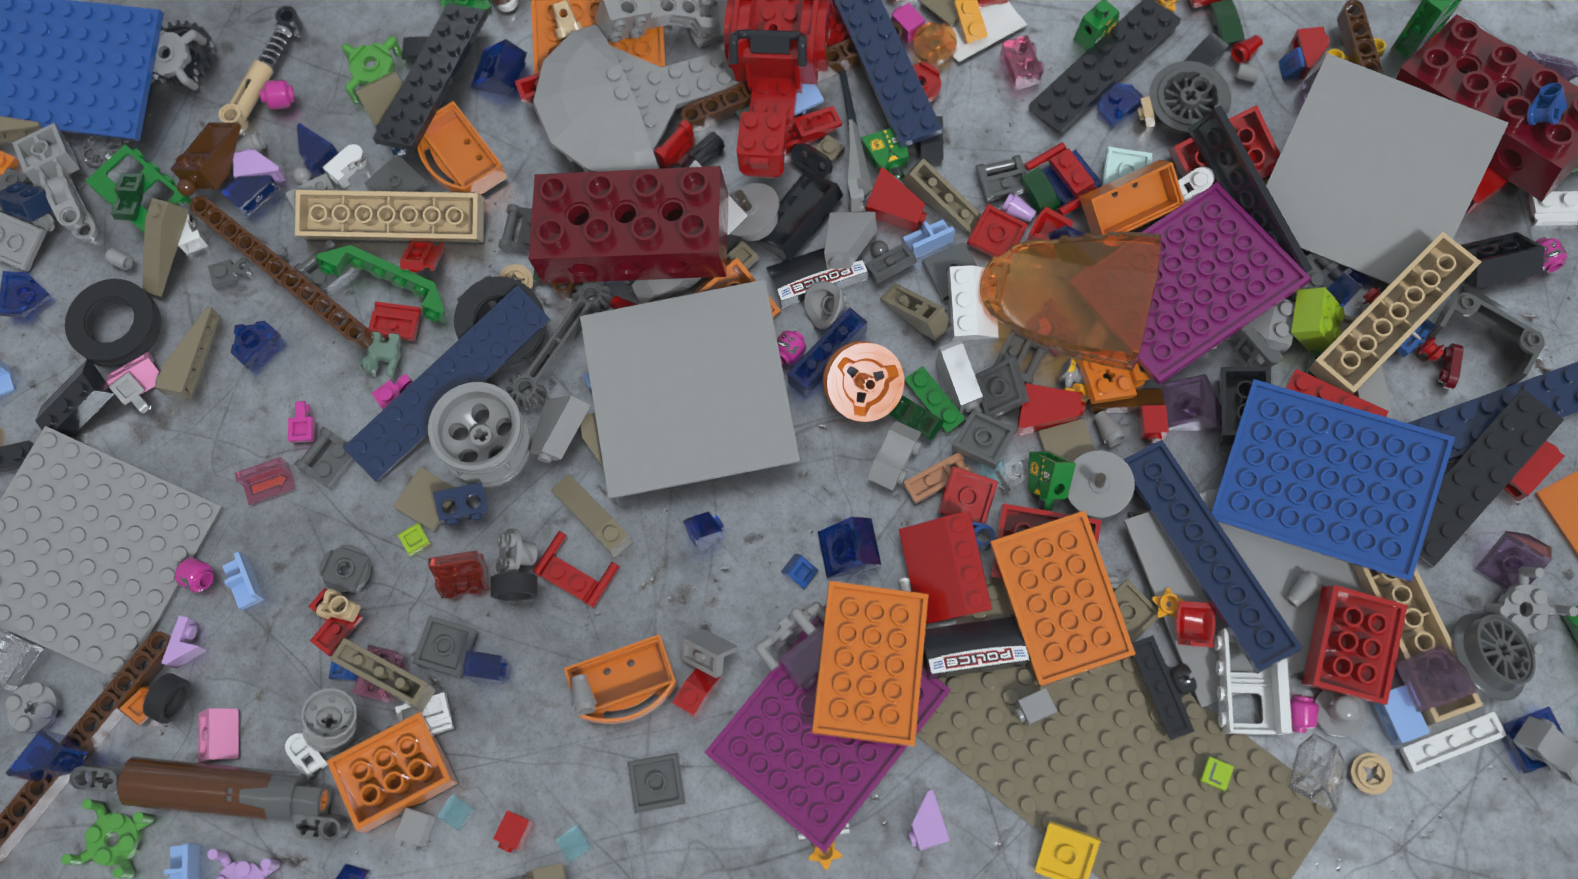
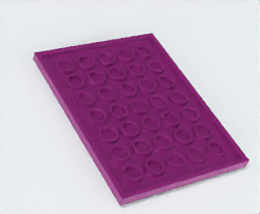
M1216 182L1070 279L1069 285L1154 381L1160 385L1308 284L1311 277Z
M816 615L811 621L816 631L810 636L805 631L802 632L778 662L780 665L766 676L704 753L819 850L825 853L908 746L811 734L824 625L822 620ZM923 667L916 735L951 691L950 688L937 678L928 680L926 669Z

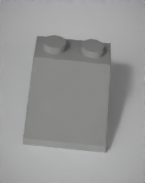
M1284 299L1227 338L1226 341L1238 343L1244 333L1253 327L1256 332L1263 335L1271 349L1278 350L1281 355H1284L1293 340L1291 330L1296 302Z

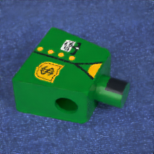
M1100 0L1081 19L1073 41L1086 51L1090 47L1092 48L1118 24L1119 10L1108 1Z
M891 128L861 138L864 155L877 175L880 169L884 168L898 180L905 176L902 169L908 166L907 146L899 147Z
M1050 451L1029 452L1028 489L1030 492L1040 496L1039 509L1052 511L1054 499H1066L1068 497L1075 470V462Z

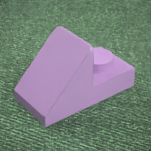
M178 616L161 662L162 664L178 668L207 651L199 646L190 644L197 634L198 622L188 617Z

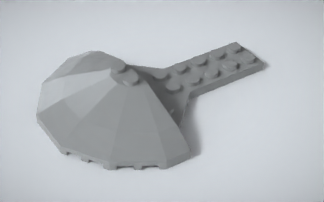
M597 25L572 31L543 61L534 97V108L550 147L554 150H559L567 156L569 161L575 162L584 168V172L658 169L653 151L659 140H661L676 109L685 107L688 104L742 82L735 80L732 68L728 66L725 50L659 67L610 46Z

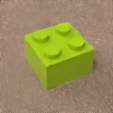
M1326 287L1298 290L1291 333L1309 352H1324L1342 334L1340 328L1341 320H1344L1345 317L1344 308Z

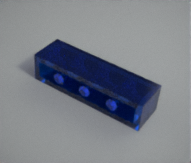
M849 308L787 373L788 384L806 398L822 381L824 369L830 357L842 346L859 341L867 333L868 321L852 308Z

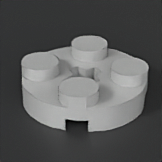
M38 682L23 685L12 696L7 698L5 702L7 719L11 726L20 732L41 733L55 723L57 719L55 716L58 709L60 710L61 708L60 697L56 690ZM32 703H38L39 705L35 708V714L29 712V708Z

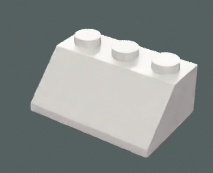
M974 265L949 267L947 279L952 341L959 339L962 341L998 339L994 269Z

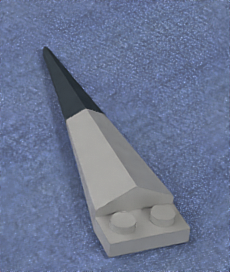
M846 70L840 71V77L846 104L850 147L847 179L849 212H864L863 201L871 192L872 187Z

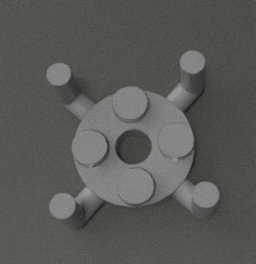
M190 30L181 37L173 32L161 31L153 72L166 78L176 75L182 84L192 90H197L199 87L198 83L189 78L183 71L191 61L187 44L194 40L200 45H205L207 39L195 30ZM169 48L171 51L170 56L163 59L162 52Z
M1520 567L1518 569V584L1508 587L1509 590L1500 596L1498 603H1487L1484 605L1486 613L1497 614L1510 619L1523 631L1527 638L1529 634L1546 628L1549 614L1578 615V608L1575 606L1548 604L1547 593L1529 584V577L1542 578L1544 576V570L1537 567ZM1523 602L1527 606V611L1524 615L1520 613V606ZM1530 643L1534 654L1543 653L1544 648L1541 644Z
M814 602L807 608L803 607L802 610L800 608H793L790 614L778 623L780 626L776 633L772 629L766 638L755 645V651L771 671H774L780 664L767 650L769 647L775 648L777 651L782 649L786 653L792 646L788 641L790 637L794 635L797 638L803 631L810 636L816 631V628L811 623L814 614H817L824 623L825 608L819 602Z

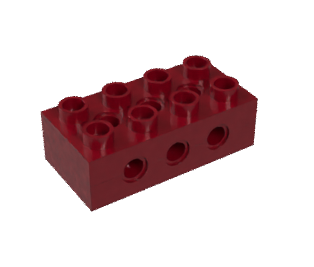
M1456 14L1400 68L1396 80L1508 122L1488 168L1541 202L1577 167L1578 87L1562 78L1555 70L1546 68L1524 55L1515 46L1506 44L1484 31L1475 22L1466 20ZM1550 83L1562 84L1567 108L1561 115L1558 124L1551 125L1549 122H1541L1536 125H1530L1527 120L1528 108L1535 100L1540 89Z
M721 166L535 174L528 259L543 284L727 277L729 193Z

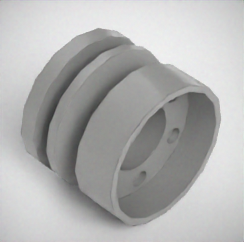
M330 688L313 693L305 701L301 710L302 736L306 744L313 750L322 753H335L348 746L354 738L357 726L356 705L352 697L344 691ZM328 722L333 723L331 728H326Z

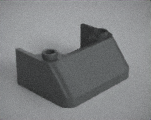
M1468 286L1459 287L1451 295L1436 320L1435 327L1429 332L1426 340L1435 337L1445 327L1453 312L1465 317L1470 316L1519 344L1520 348L1526 352L1509 380L1507 387L1517 384L1529 374L1545 345L1542 330L1535 323Z

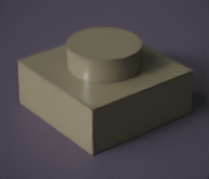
M828 134L815 147L828 156L832 164L845 151V147Z
M743 241L727 254V260L737 257L747 270L759 260V255Z

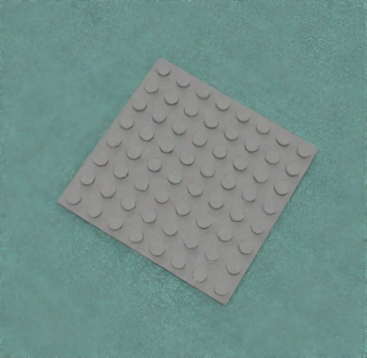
M1327 53L1266 186L1302 249L1391 284L1442 232L1452 239L1454 238L1506 130L1508 122Z
M766 280L580 316L609 499L800 462Z
M45 426L0 499V627L114 678L148 636L152 634L179 586L175 581L177 566L185 559L195 557L219 515L222 506Z
M1219 487L1199 494L1210 511H1212ZM1150 511L1124 520L1154 596H1163L1165 590L1169 587L1174 595L1183 598L1185 601L1210 603ZM1219 523L1303 647L1301 651L1287 658L1288 676L1304 671L1321 591L1302 603L1298 608L1290 604L1286 597L1301 573L1305 574L1307 571L1315 574L1323 582V586L1336 585L1364 593L1352 564ZM1216 611L1214 639L1217 632L1226 628ZM1170 615L1163 616L1181 662L1187 664L1192 671L1187 676L1188 679L1194 677L1196 680L1197 688L1194 694L1199 706L1202 708L1219 702L1217 688L1220 686V676L1216 674V662L1219 660L1218 650H1215V646L1213 648L1178 645L1176 619ZM1229 643L1230 672L1256 673L1238 644ZM1232 693V697L1241 693Z

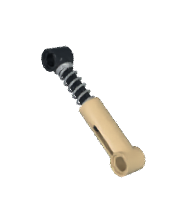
M282 6L276 11L275 19L277 23L275 24V30L272 32L273 36L269 37L270 42L265 44V49H262L263 54L258 56L259 61L254 60L229 104L223 106L219 111V118L222 123H239L241 125L239 134L248 128L247 118L260 97V89H264L265 82L270 80L273 74L272 65L276 63V57H280L279 52L283 50V45L287 44L286 40L291 38V36L300 34L303 30V22L292 6Z

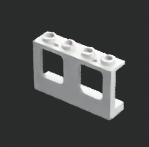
M1227 628L1217 632L1214 639L1215 650H1218L1219 660L1216 662V674L1220 676L1217 698L1218 701H1221V712L1218 715L1219 726L1222 727L1223 734L1286 735L1292 733L1287 658L1259 674L1230 672L1229 643H1236ZM1232 693H1254L1260 695L1262 704V722L1260 724L1233 723Z

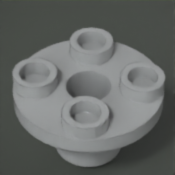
M509 528L505 533L498 535L497 545L500 551L499 557L496 560L497 572H518L520 565L532 566L536 563L538 558L536 544L522 542L521 534L517 529Z
M1324 690L1316 696L1314 702L1319 705L1317 725L1324 732L1332 737H1347L1361 729L1366 717L1362 699Z

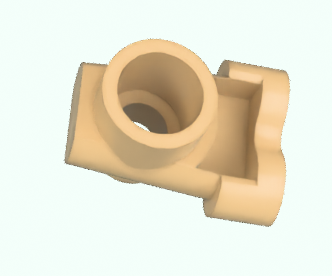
M568 0L552 4L557 23L555 31L558 39L566 37L572 31L582 28L580 21L577 22ZM561 9H566L568 12L565 18L559 15Z
M329 588L325 592L324 600L318 606L316 614L325 619L334 617L354 622L361 607L359 604L342 596L341 592Z

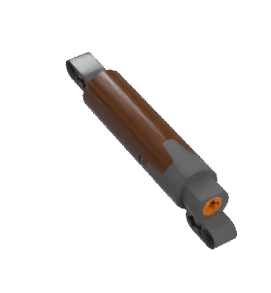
M133 756L126 761L124 767L90 764L73 769L69 777L71 786L78 790L95 792L117 790L119 801L125 806L293 822L294 834L298 838L330 842L345 836L349 830V822L345 816L327 813L331 800V785L308 783L306 774ZM86 772H88V774H89V781H88V782H87L86 779H85V773H86ZM109 776V778H111V779H113V780H109V779L103 780V779H104V777ZM306 822H307L308 825H313V826H316V825L319 824V827H315V828H313V829H310L309 826H306ZM331 822H334L337 825V834L331 832Z

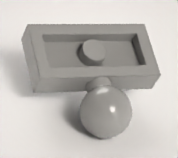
M299 166L294 169L292 176L295 182L302 185L285 194L295 211L296 190H335L326 173L310 180V170L304 166Z

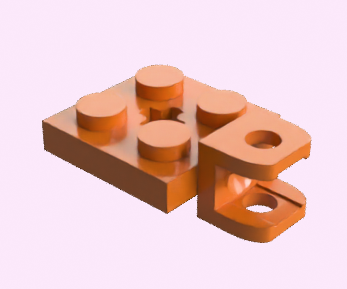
M1123 351L1083 356L1077 360L1091 404L1133 398L1137 395L1136 388L1141 387L1145 381L1152 378L1147 372L1143 373L1140 371L1139 366L1141 365L1135 358L1129 359L1126 362ZM1105 373L1111 377V382L1107 378L1104 379L1103 375Z

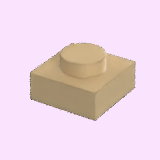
M1150 96L1141 98V107L1138 108L1140 121L1145 120L1146 128L1155 126Z

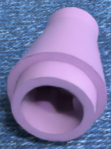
M1010 193L1001 207L1005 213L1029 223L1036 213V210L1032 209L1017 194L1014 196Z

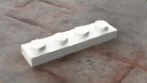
M1494 711L1402 747L1399 750L1410 773H1414L1507 735Z

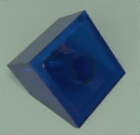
M507 39L484 49L470 87L475 90L499 95L515 91L517 89L515 81L519 79L520 73L525 68L527 52Z
M850 517L818 531L827 578L861 573L882 565L872 518Z
M40 729L5 774L9 777L31 781L68 775L75 768L82 765L83 758L88 752L66 735Z

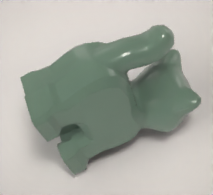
M372 332L374 334V341L368 347V353L359 359L358 364L364 372L375 377L379 367L378 362L389 363L386 367V374L388 377H392L401 357V337L399 334L389 333V341L385 342V338L381 337V333Z

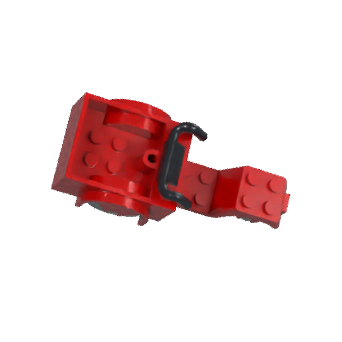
M832 0L727 1L724 19L726 60L729 68H732L735 80L747 82L749 91H752L750 110L742 112L740 116L736 149L739 171L746 176L774 179L780 177L784 172L787 132L793 131L797 93H802L803 84H817L819 71L828 72L826 45L830 39V15H834Z

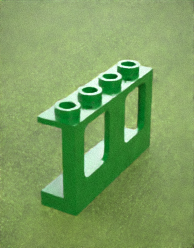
M1422 0L1391 49L1408 61L1448 22L1462 0Z
M125 144L85 181L111 206H114L117 199V194L114 191L116 183L108 177V173L126 156L130 155L144 167L139 173L145 177L143 194L157 181H161L174 192L173 197L167 202L180 207L185 202L190 206L191 202L188 199L190 196H183L174 186L176 182L165 173L162 176L159 173L160 169L151 160L147 163L144 161L146 157L138 149L134 148L131 150ZM141 206L137 220L129 221L145 234V219L148 211Z

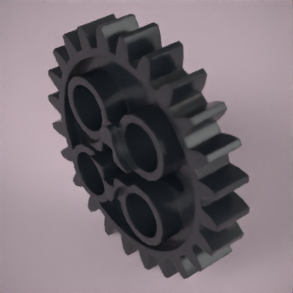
M177 20L176 25L173 26L169 21L167 28L161 26V31L173 32L181 37L188 31L195 30L207 39L205 45H200L194 40L187 44L191 61L183 71L189 78L198 81L197 75L205 76L206 74L203 70L211 69L208 62L215 61L211 56L216 54V51L213 49L215 44L211 40L212 38L202 26L199 27L197 23L194 22L191 25L186 20L182 25ZM169 48L162 52L163 59L170 56L171 51ZM155 72L152 74L153 78L159 80L162 84L167 82L172 87L176 82L179 87L182 86L176 75L166 78Z

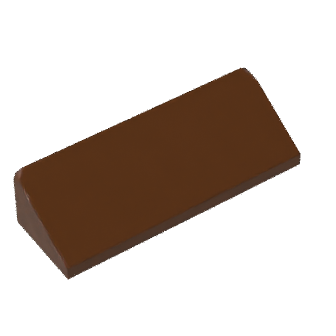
M1136 389L1137 395L1130 399L1091 404L1090 401L1091 414H1098L1101 411H1106L1107 413H1138L1141 406L1165 405L1161 389Z

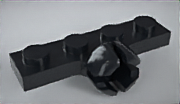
M1153 635L1132 643L1136 654L1133 657L1169 741L1194 732V728L1182 703V697L1196 690V680L1193 677L1180 682L1181 678L1192 673L1189 666L1181 663L1168 667Z

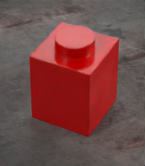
M1166 405L1141 406L1137 413L1140 440H1147L1148 443L1164 440L1169 433Z
M507 810L493 840L498 841L497 847L506 852L512 853L513 849L521 851L535 822Z

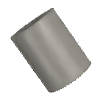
M1240 63L1236 78L1256 83L1260 67Z
M115 248L109 249L106 253V262L118 268L128 270L133 264L132 256Z

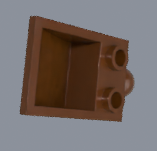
M209 122L185 152L176 158L175 164L170 169L180 180L177 184V190L181 195L191 196L196 192V189H218L230 173L241 128L239 123Z

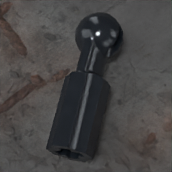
M713 131L687 152L688 159L682 164H672L669 168H686L695 160L703 166L726 147L724 141Z

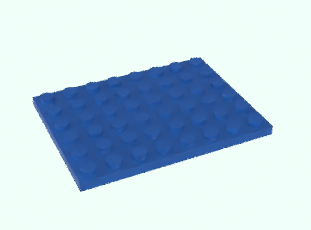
M0 0V116L39 122L42 128L55 123L61 132L140 141L164 12L159 9L75 0Z
M1253 379L1211 512L1219 523L1411 582L1455 437Z

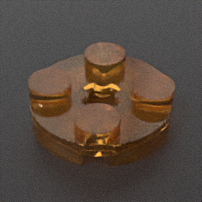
M929 22L922 25L916 31L914 53L920 61L936 67L948 62L956 53L957 36L949 25ZM931 41H940L939 46L932 47Z

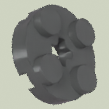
M341 545L340 548H336L334 551L330 550L324 556L320 565V575L326 587L337 590L341 594L358 593L367 583L371 573L370 559L362 550L353 545ZM347 563L350 564L349 568H351V571L343 575V572L340 570L341 566L346 567Z

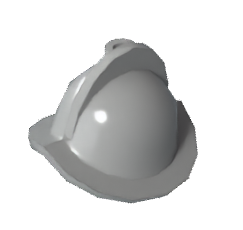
M827 281L815 282L808 288L805 294L804 306L806 313L811 318L814 326L821 330L829 328L841 316L843 311L850 310V304L846 302V295L834 283Z

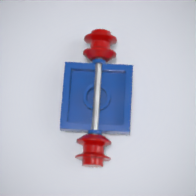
M1372 287L1363 296L1365 301L1362 304L1369 303L1371 305L1380 295L1381 287L1377 290ZM1427 318L1396 351L1405 357L1418 345L1417 354L1424 353L1427 356L1426 362L1430 359L1435 362L1444 353L1442 350L1444 344L1437 346L1435 344L1436 337L1426 340L1425 336L1435 327Z

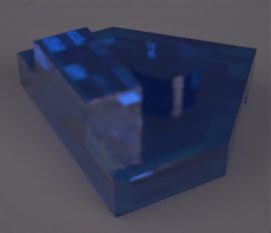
M1115 83L1099 98L1098 114L1114 128L1141 107V98H1144V96L1132 84Z
M2 272L0 316L25 317L51 298L50 294L28 272Z
M265 320L255 322L252 325H235V340L231 346V354L247 369L255 361L262 365L278 349L274 343L282 336Z

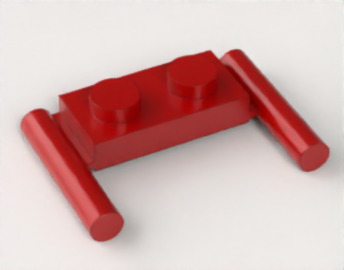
M1063 142L1024 164L1025 169L1029 172L1048 161L1075 197L1074 200L1058 208V213L1062 216L1082 205L1080 196L1098 188L1094 186V180L1069 148L1066 149V145Z
M558 531L532 572L594 608L620 566L611 562L599 582H597L592 577L554 556L567 536Z

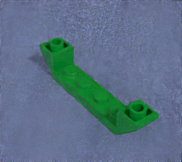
M352 245L317 254L318 267L323 273L340 277L348 264L357 270L363 269L368 271L377 279H386L397 288H406L420 298L425 297L421 304L423 315L432 322L445 323V310L435 282L408 270L400 269L399 266Z

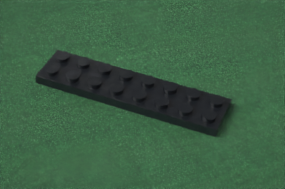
M1142 0L1092 48L1090 47L1029 103V110L1060 133H1063L1180 24L1181 18L1154 0Z
M447 3L374 134L373 140L376 144L413 152L416 151L488 17L485 9Z
M1222 106L1214 108L1189 127L1188 131L1207 165L1213 171L1216 181L1306 273L1310 272L1313 268Z
M1524 388L1521 389L1444 475L1419 558L1429 566L1435 567L1564 419Z

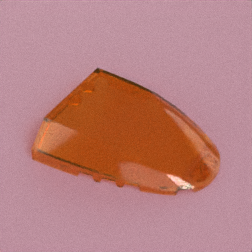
M1108 232L1107 235H1092L1091 233H1084L1083 236L1078 237L1061 235L1059 239L1045 240L1041 238L1012 245L1010 250L999 257L994 256L984 269L980 283L982 301L991 316L998 322L1038 344L1084 361L1133 371L1140 357L1159 274L1162 245L1161 234Z

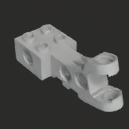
M601 0L595 17L597 27L603 33L607 42L611 41L613 43L624 38H639L645 34L646 29L666 25L691 28L696 38H715L721 32L718 19L700 17L699 7H716L718 0Z
M53 123L13 142L12 144L23 172L36 187H43L45 189L46 198L57 221L64 228L71 230L72 234L83 243L93 242L98 237L99 229L94 218L87 211L70 174L79 170L80 167L66 136ZM90 226L91 230L87 235H80L82 227Z

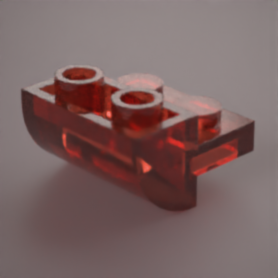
M475 550L428 558V568L435 578V588L441 598L451 599L458 595H475L482 591L490 590L488 570L483 553L479 554Z

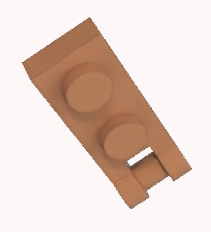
M956 453L903 482V486L915 505L945 489L951 466L955 465L957 468L973 473L970 466L965 465L962 454Z

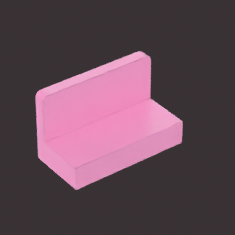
M148 351L107 374L106 382L110 386L130 372L145 389L144 392L156 386V377L160 371L154 365V358Z
M209 708L199 712L198 763L237 759L239 757L238 709Z

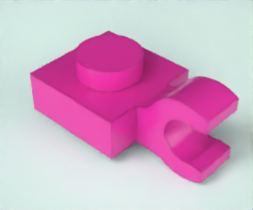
M404 374L397 380L396 384L389 380L371 394L383 410L413 381L407 374Z
M296 401L295 418H288V441L290 443L314 442L315 419L312 416L308 417L310 415V405L306 404V401Z

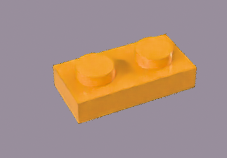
M953 1L965 43L969 44L988 37L978 1Z

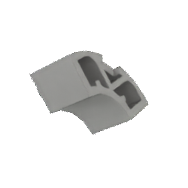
M701 278L635 280L631 287L640 304L667 299L668 296L679 292L681 295L694 286Z
M895 421L874 459L867 479L892 491L897 483L902 485L908 472L905 471L911 455H917L922 442L918 440L922 432Z
M1529 716L1514 738L1515 744L1532 760L1537 759L1549 765V772L1578 786V741H1572L1558 731L1555 724L1544 718L1539 720Z

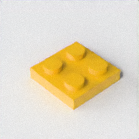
M1050 821L1034 872L1052 879H1089L1101 838Z

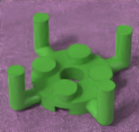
M390 36L382 45L372 43V45L365 46L363 44L356 49L347 43L342 45V50L349 62L350 73L353 76L346 84L345 90L353 103L360 101L355 92V88L359 84H369L393 72L395 69V63L389 51L392 49L395 56H401L402 50L394 36ZM376 61L373 67H366L368 62Z
M85 799L82 802V807L95 811L98 817L85 832L87 850L78 855L64 854L61 862L66 865H81L92 859L99 865H119L120 867L113 870V876L124 879L132 878L135 872L130 859L137 852L138 842L141 841V829L154 821V816L142 812H136L133 818L121 813L108 814L102 801ZM116 832L119 835V841L115 846L111 847L108 840L110 835Z

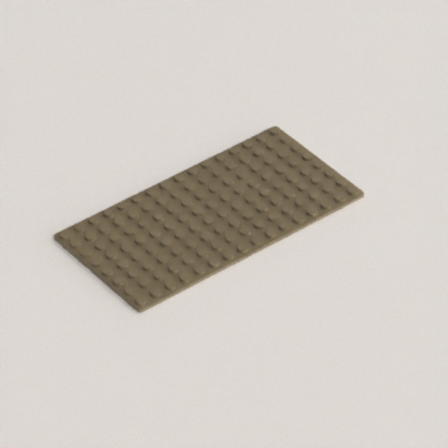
M990 577L987 580L993 610L959 617L954 625L1015 617L1002 578ZM1133 656L1042 686H1038L1030 661L1025 666L937 678L950 688L951 691L916 735L1044 836L1046 835L1049 822L1053 821L1101 838L1091 870L1099 879H1292L1338 810L1337 802L1245 734H1223L1222 727L1219 726L1218 715L1207 706L1201 708L1197 699L1190 694L1182 697V703L1194 728V732L1169 741ZM1046 688L1057 712L1053 716L1026 727L1024 722H1019L1014 709L1017 708L1015 704L1018 700ZM1210 756L1234 766L1226 791H1221L1200 782L1207 757Z

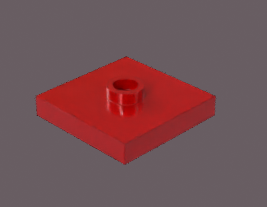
M987 204L966 244L1007 265L1028 224Z
M952 466L937 513L949 516L969 511L973 522L986 524L999 481Z

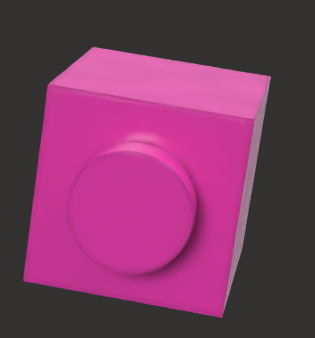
M909 2L902 7H897L893 11L891 21L902 26V39L907 44L924 32L925 19Z

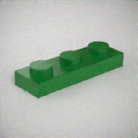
M923 366L904 378V383L922 406L945 421L941 429L946 436L966 422L965 417Z

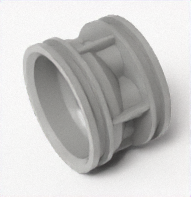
M471 382L451 389L438 400L428 422V436L433 450L451 473L468 485L482 482L483 487H492L503 484L516 476L529 458L532 445L529 426L512 397L503 389L493 384ZM480 410L489 411V418L484 424L475 422V415ZM511 423L512 427L508 434L504 436L498 435V428L501 424ZM466 428L469 435L465 440L453 439L455 430ZM485 436L486 440L481 442V438ZM502 449L496 456L490 458L494 450ZM468 452H476L478 454L477 459L472 463L462 461L464 455Z

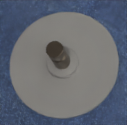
M751 183L741 186L729 194L747 214V217L730 235L738 236L746 241H756L766 237L773 231L778 221L779 198L772 187L763 183Z
M1099 450L1087 452L1073 461L1076 465L1068 499L1078 511H1086V514L1091 517L1105 518L1121 512L1128 505L1134 493L1135 482L1130 467L1121 457L1108 451Z

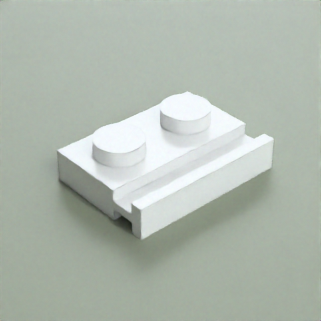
M1552 191L1542 202L1532 195L1528 196L1531 214L1534 216V226L1578 225V191Z
M443 692L433 695L421 713L435 735L454 729V725L451 719L447 694ZM407 704L395 707L398 722L420 712Z

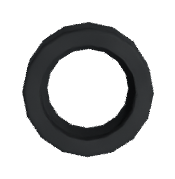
M508 572L491 576L490 596L493 599L518 601L537 597V576L534 574Z
M173 673L162 675L149 689L144 700L143 713L161 724L171 722L180 714L187 703L191 691L190 683Z

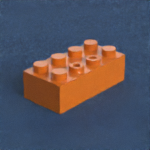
M454 101L436 112L417 150L428 173L439 185L452 193H479L481 195L508 178L501 162ZM425 150H431V154L439 169L449 179L453 180L454 184L445 181L435 174L428 164Z
M1157 160L1080 196L1093 239L1114 245H1123L1138 234L1126 238H1118V236L1142 227L1160 216L1159 220L1185 204L1173 162Z
M660 634L564 668L571 694V678L576 675L587 676V681L597 701L595 705L596 710L592 713L578 716L582 720L600 724H619L643 717L660 706L678 686ZM630 661H634L633 666H628ZM607 669L611 670L609 675H605ZM652 695H658V699L654 703L635 714L619 718H604L603 716L607 711L629 709L646 701Z

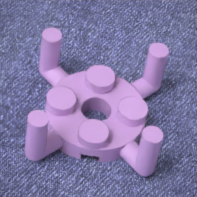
M211 849L207 853L210 860H219L223 867V870L215 879H268L267 876L280 867V862L276 859L265 858L261 861L260 867L247 861L233 863L225 850Z

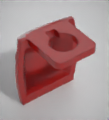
M1045 207L1035 220L1027 241L1054 255L1066 240L1074 221Z
M1179 601L1176 612V637L1178 645L1214 648L1216 615L1211 603Z

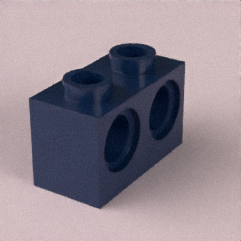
M18 181L0 191V205L4 214L33 222L53 211L46 198L45 189Z
M482 482L433 492L439 523L445 522V526L459 524V519L468 517L470 521L484 518L483 514L488 513ZM470 497H476L480 500L481 504L478 508L472 509L467 506L466 501ZM452 502L456 505V510L451 514H447L442 510L443 504Z

